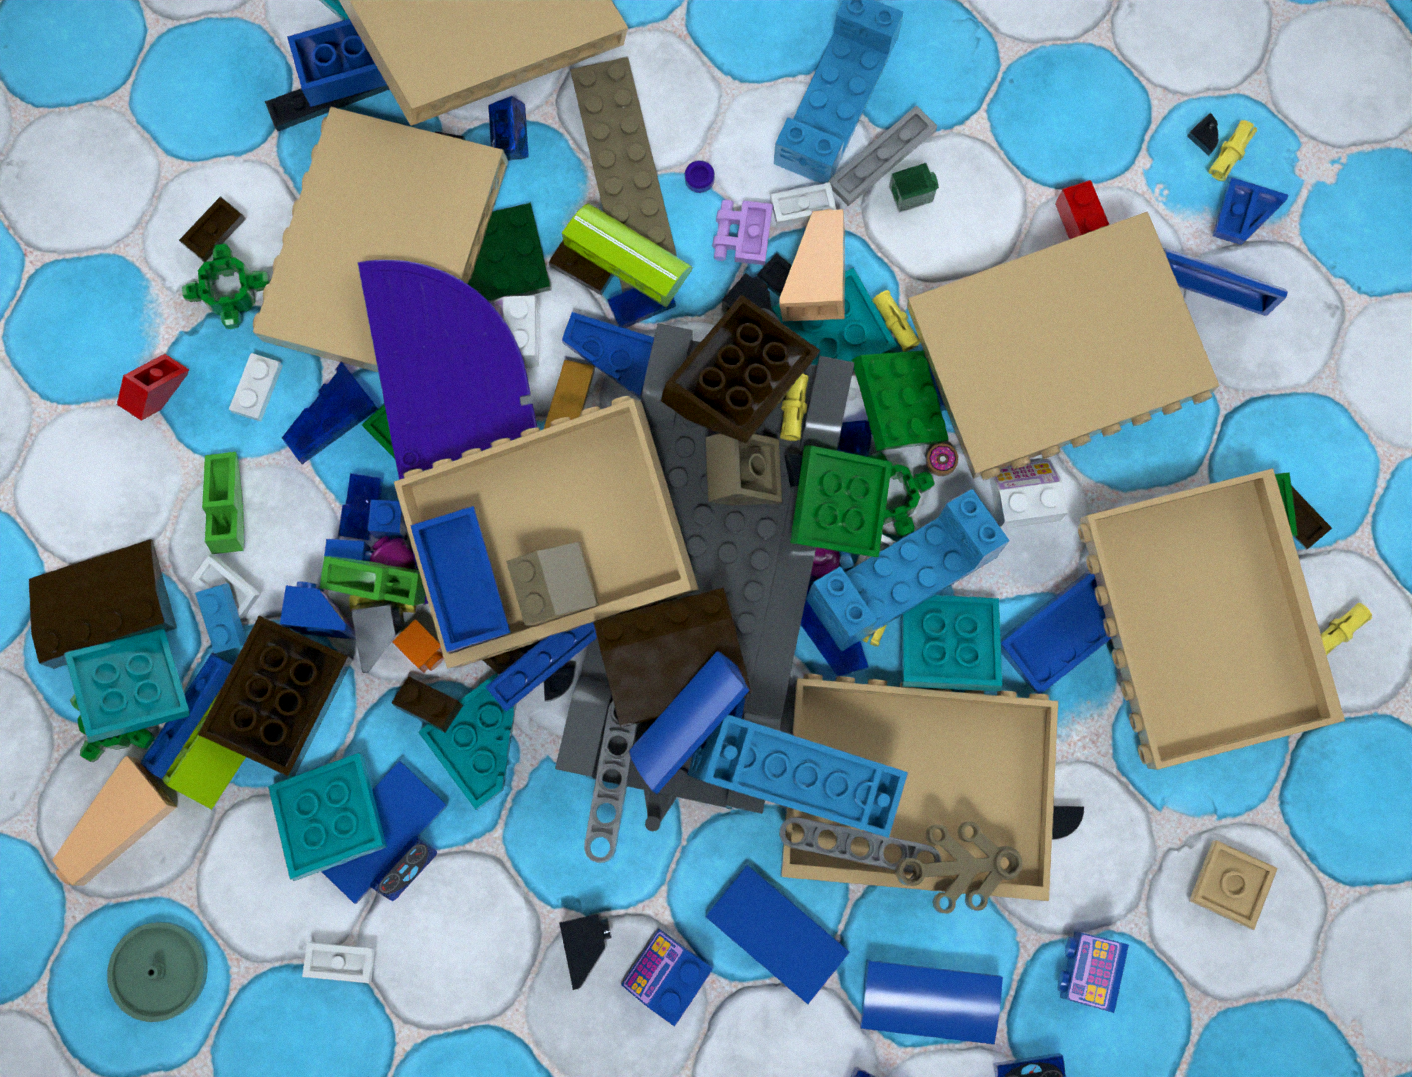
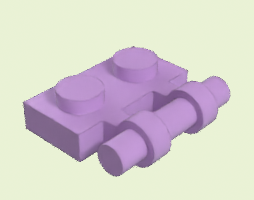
M722 200L721 210L717 211L716 216L718 231L717 235L713 238L712 247L715 249L714 259L725 261L727 251L736 250L735 262L765 266L773 204L743 200L740 212L733 211V201ZM730 225H739L738 237L729 236Z

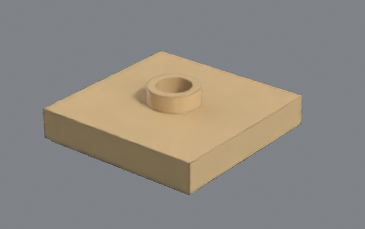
M1213 840L1189 902L1250 930H1254L1278 868L1224 843Z

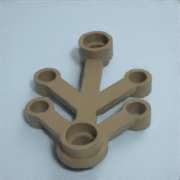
M964 822L958 828L959 838L964 842H973L989 857L976 859L949 835L945 826L931 825L926 831L928 842L933 845H940L957 861L922 864L918 859L905 858L896 866V877L904 885L916 886L925 877L957 875L944 893H938L933 898L934 909L939 913L948 914L955 909L957 899L976 874L979 872H989L978 890H970L965 896L966 906L971 910L980 911L987 906L989 896L1002 880L1014 879L1021 872L1022 858L1019 852L1010 846L997 847L981 833L980 827L976 823ZM967 826L973 828L974 833L971 838L965 835ZM936 828L942 833L939 841L933 838V831ZM1003 857H1006L1009 861L1006 869H1003L1000 865ZM907 865L913 869V875L910 878H906L904 875V868ZM975 894H978L981 898L978 906H974L972 903V897ZM946 897L949 905L943 910L940 907V900Z

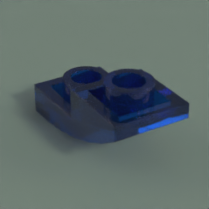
M350 473L346 504H342L338 536L371 540L372 535L368 532L371 500H380L384 478Z

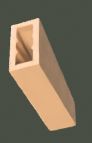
M843 209L812 211L779 299L783 322L845 319V221Z
M126 756L120 761L52 859L58 867L56 870L58 877L65 884L85 886L177 808L150 772L140 764L141 761L138 758Z

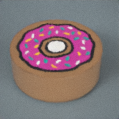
M940 443L934 445L926 456L927 468L937 476L951 474L958 464V454L948 444Z

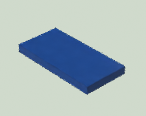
M401 761L372 789L387 847L321 871L354 904H357L448 806Z
M748 865L705 916L806 1004L811 1002L850 953V951Z

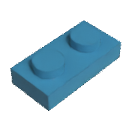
M229 583L196 592L195 595L214 654L243 646L246 636Z

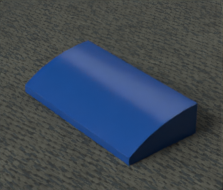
M1163 248L1178 286L1266 317L1287 297L1288 291L1285 288Z
M472 506L410 525L446 652L453 653L511 633L475 507Z
M1089 570L1001 638V653L1037 694H1042L1112 639L1105 632L1103 619L1106 618L1104 608L1096 600L1095 587H1098L1095 574L1091 575Z
M719 651L711 657L629 750L631 759L638 772L656 794L749 692V688L738 666Z
M866 960L860 1028L995 1045L1003 977Z

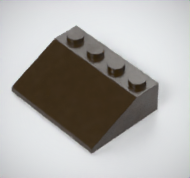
M741 294L665 384L660 401L688 421L747 443L817 357L820 350Z
M152 539L29 578L31 635L38 662L41 665L55 669L67 665L64 655L66 652L160 629H165V632L177 629Z
M724 587L593 622L621 728L658 718L717 651L738 666L749 688L747 694L752 693Z
M259 615L198 735L288 777H294L353 660L340 652Z

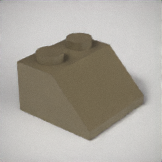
M721 433L706 437L708 502L731 506L782 503L779 439L754 434L747 443H743Z
M580 542L535 551L506 561L525 626L540 625L599 606Z

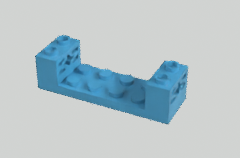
M843 0L836 14L834 34L793 119L787 118L775 143L774 165L820 184L828 183L834 176L899 37L903 11L875 0Z
M971 489L947 503L937 519L879 552V557H870L847 572H844L840 566L813 582L806 600L842 652L993 561L999 556L1010 540L975 491Z
M727 715L694 752L687 773L688 776L710 784L887 838L890 836L908 774L906 771L731 715Z

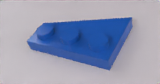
M572 312L562 338L563 344L641 399L654 337Z

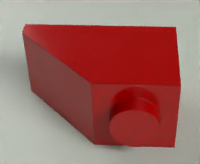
M163 354L123 375L116 405L142 421L162 410L188 375L189 369L168 355Z

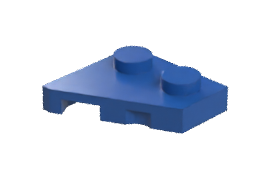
M1231 178L1225 191L1212 236L1243 245L1288 199V194Z

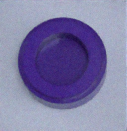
M701 160L690 163L685 170L686 186L696 193H703L712 188L715 181L713 167Z

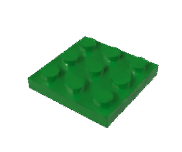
M924 351L859 355L852 359V362L855 363L854 370L877 451L936 444L949 440Z
M804 446L790 543L879 557L892 462L815 446Z

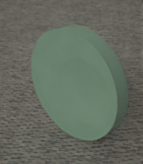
M157 922L139 926L120 940L110 957L107 981L111 996L123 1012L141 1021L159 1022L177 1017L187 1011L197 1001L203 991L208 971L206 954L196 936L180 925L169 922Z

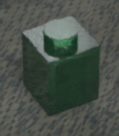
M923 163L892 173L889 188L900 213L933 202L939 185L935 173L929 171L927 163Z

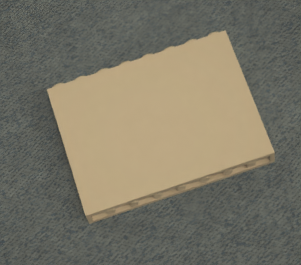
M339 0L411 126L624 45L628 26L612 0Z
M330 107L328 116L324 117L321 124L319 142L312 149V162L309 171L303 175L302 191L299 200L297 199L293 204V217L290 226L283 233V246L280 255L274 259L273 275L270 284H267L264 288L261 310L254 317L253 333L263 342L378 372L358 262L369 260L416 262L445 271L468 284L507 169L508 160L502 149Z
M1148 211L908 298V311L973 479L980 476L982 480L991 479L1001 474L999 469L1012 466L1013 470L1024 467L1031 463L1030 458L1042 455L1043 459L1052 457L1061 452V447L1072 444L1073 448L1091 442V436L1102 433L1103 437L1113 435L1122 430L1120 426L1130 422L1133 423V426L1141 425L1150 421L1152 414L1161 411L1163 415L1174 413L1182 409L1181 404L1191 400L1194 404L1202 403L1213 397L1211 393L1220 386Z
M630 396L619 397L611 401L612 406L600 409L598 406L585 409L580 412V417L572 420L569 417L556 419L550 423L551 427L525 430L521 432L520 438L510 441V438L496 440L491 443L492 448L483 451L480 448L465 451L462 453V458L455 461L451 459L439 460L432 464V469L408 471L403 474V479L394 482L447 669L459 668L540 642L548 636L564 631L567 632L594 621L636 611L699 590L642 402L634 398L630 399ZM474 506L511 633L449 653L445 649L410 525ZM580 542L599 606L540 625L525 626L506 561L535 551Z
M1273 468L1079 518V538L1082 543H1086L1089 554L1086 556L1087 567L1091 575L1095 574L1098 586L1095 587V597L1098 604L1104 608L1106 616L1103 619L1104 629L1107 636L1112 637L1115 650H1112V659L1115 667L1121 670L1123 681L1120 683L1121 692L1126 701L1129 700L1132 713L1129 714L1130 724L1133 731L1138 732L1141 745H1138V754L1142 763L1146 764L1148 769L1158 770L1345 721Z
M803 674V679L797 678L792 725L793 736L908 772L889 837L930 845L940 853L941 862L957 861L940 845H933L926 838L928 827L931 825H943L948 830L949 835L976 859L989 858L973 842H964L958 836V828L962 823L974 822L980 827L981 833L997 847L1010 846L1016 849L1022 858V869L1019 875L1011 880H1002L990 896L1049 901L1058 701L1049 700V695L1029 694V698L1016 697L1017 693L1013 691H997V696L984 695V691L965 690L964 693L952 692V689L932 688V690L919 689V687H902V682L900 687L887 686V681L869 679L868 684L855 683V678L836 677L835 681H824L822 675ZM786 807L785 820L798 817L864 831ZM791 823L785 829V836L789 841L797 843L803 838L804 830L800 824ZM967 826L965 835L971 838L974 831L971 826ZM936 828L933 831V838L939 841L942 833ZM823 830L818 835V843L823 849H832L836 844V836L830 830ZM856 837L852 840L851 851L854 855L862 857L868 853L869 844L865 838ZM783 843L781 877L945 892L957 877V875L925 877L919 885L908 886L902 884L897 879L896 870L785 846ZM889 844L884 848L883 856L887 862L897 863L901 859L902 852L897 845ZM921 851L917 855L916 859L920 860L922 864L934 863V857L928 851ZM1003 857L1000 861L1003 869H1006L1009 865L1006 857ZM904 872L906 878H910L913 875L911 873ZM989 872L977 873L962 894H967L970 890H978Z

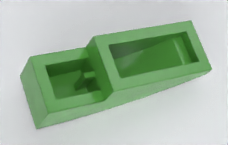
M236 452L205 455L202 509L206 514L205 543L212 554L244 551L243 498L239 461Z
M324 556L320 588L378 601L389 600L412 606L424 604L426 593L419 570L370 561Z

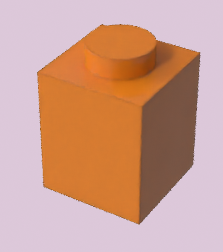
M416 619L392 641L424 673L428 669L430 671L434 670L444 660L440 643Z

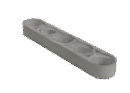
M614 701L611 702L607 713L584 844V851L587 857L597 863L609 861L616 852L632 761L629 750L635 744L638 726L637 723L620 727L619 721L614 716ZM621 736L626 739L628 747L624 754L613 755L609 751V742L612 738ZM609 770H617L622 776L621 784L615 789H608L603 784V776ZM604 803L612 804L616 810L615 818L609 823H602L597 817V810ZM598 837L606 838L610 844L609 853L604 857H596L591 851V844Z
M789 818L781 824L779 829L781 841L790 848L896 870L897 864L902 859H916L921 851L930 852L934 857V863L941 862L940 853L930 845L892 837L887 838L874 833L808 819ZM791 823L800 824L804 830L803 838L797 843L789 841L785 836V829ZM830 830L835 834L836 844L832 849H823L819 845L818 835L821 831ZM856 837L865 838L869 844L868 853L862 857L854 855L851 851V842ZM889 844H895L901 849L902 856L897 863H889L883 856L884 848ZM907 865L904 868V872L913 874V869Z

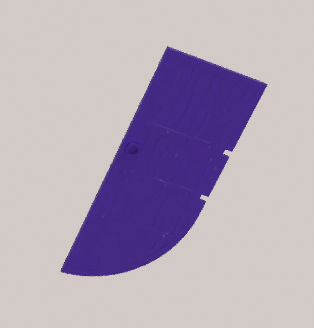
M369 260L358 262L399 480L403 479V474L415 469L426 471L432 469V464L439 460L451 459L455 461L462 458V453L476 448H480L483 451L492 448L491 443L496 440L510 438V441L520 438L521 432L531 428H538L533 404L521 406L520 397L531 395L521 351L510 328L486 298L457 277L421 263L403 260ZM413 551V556H414V561H415L416 570H419V569H418L417 562H416V558H415V555H414V551ZM425 596V602H424L423 605L428 604V600H427V597H426V596Z

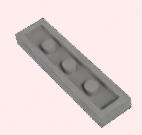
M915 106L828 181L831 184L832 191L847 206H850L935 133L937 125L918 106Z

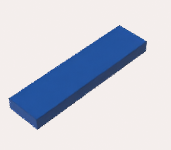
M593 622L544 638L486 686L505 712L597 638Z
M212 653L184 694L190 716L166 722L141 760L140 764L153 775L159 778L164 777L222 688L233 665L218 655Z

